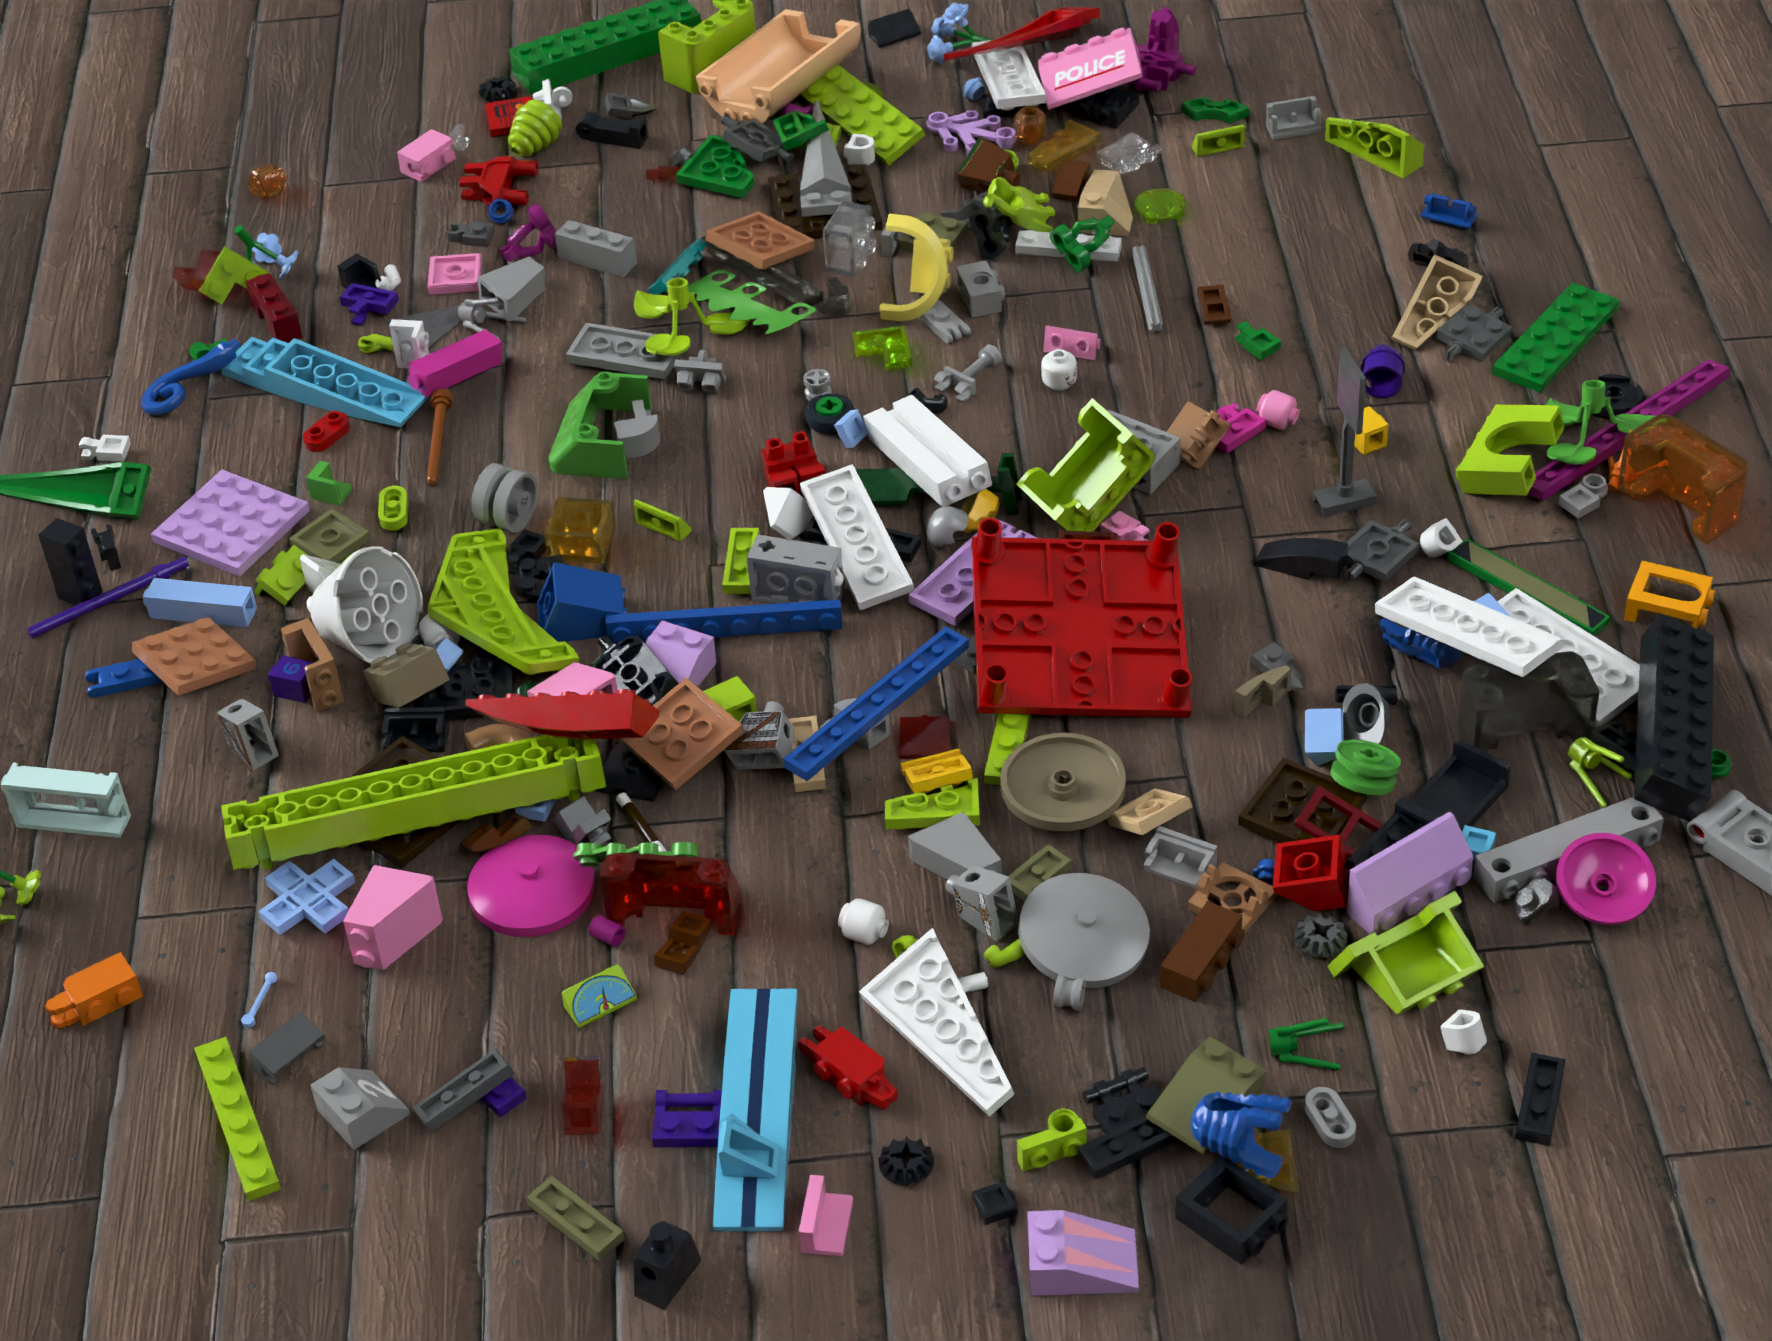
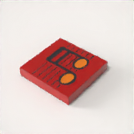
M532 96L484 103L491 137L509 135L517 110L520 106L533 100Z

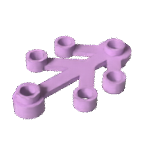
M974 110L948 117L944 112H934L929 115L926 122V127L929 131L941 136L943 149L946 152H954L958 149V139L952 137L949 131L958 133L966 146V155H968L976 143L973 137L979 138L982 136L987 140L995 141L1002 149H1010L1016 142L1015 130L1011 127L1001 128V118L999 116L992 115L979 120L978 112Z

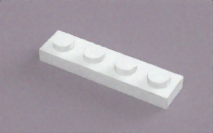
M1019 231L1015 245L1016 254L1065 258V253L1061 254L1050 240V232ZM1079 234L1076 240L1084 246L1091 242L1095 236ZM1109 236V239L1096 251L1089 253L1091 260L1118 262L1122 238Z

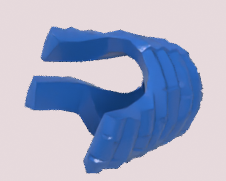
M1387 618L1380 620V630L1383 632L1382 639L1385 644H1390L1393 649L1406 653L1410 657L1415 656L1418 660H1424L1427 664H1433L1436 668L1452 666L1464 653L1459 649L1410 628L1399 626Z
M1221 1092L1206 1094L1192 1113L1191 1131L1201 1147L1209 1148L1211 1153L1219 1152L1222 1158H1230L1233 1164L1241 1163L1245 1169H1252L1256 1175L1274 1178L1282 1167V1157L1267 1152L1255 1142L1254 1127L1277 1130L1283 1119V1115L1280 1112L1287 1113L1292 1102L1290 1098H1281L1278 1095L1269 1096L1264 1093L1261 1095L1252 1093L1247 1097L1243 1094L1233 1095L1231 1092L1226 1094Z

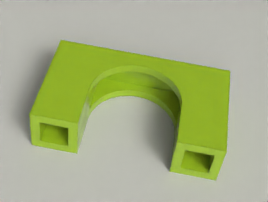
M1496 404L1490 415L1486 417L1480 432L1476 434L1471 447L1467 449L1461 464L1456 468V479L1460 482L1462 493L1527 496L1536 480L1531 455H1502L1499 453L1510 447L1524 444L1556 445L1565 429L1560 406Z

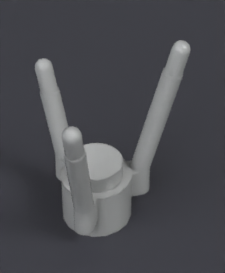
M466 299L458 310V318L463 323V328L480 332L485 329L477 326V324L482 323L485 317L505 320L498 313L486 312L481 307V305L498 303L499 299ZM516 316L512 321L526 323L527 319Z

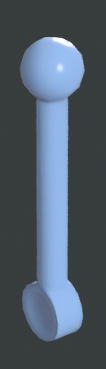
M268 972L265 975L266 982L250 1012L241 1018L244 1028H251L255 1025L254 1016L271 984L276 983L278 979L276 973Z

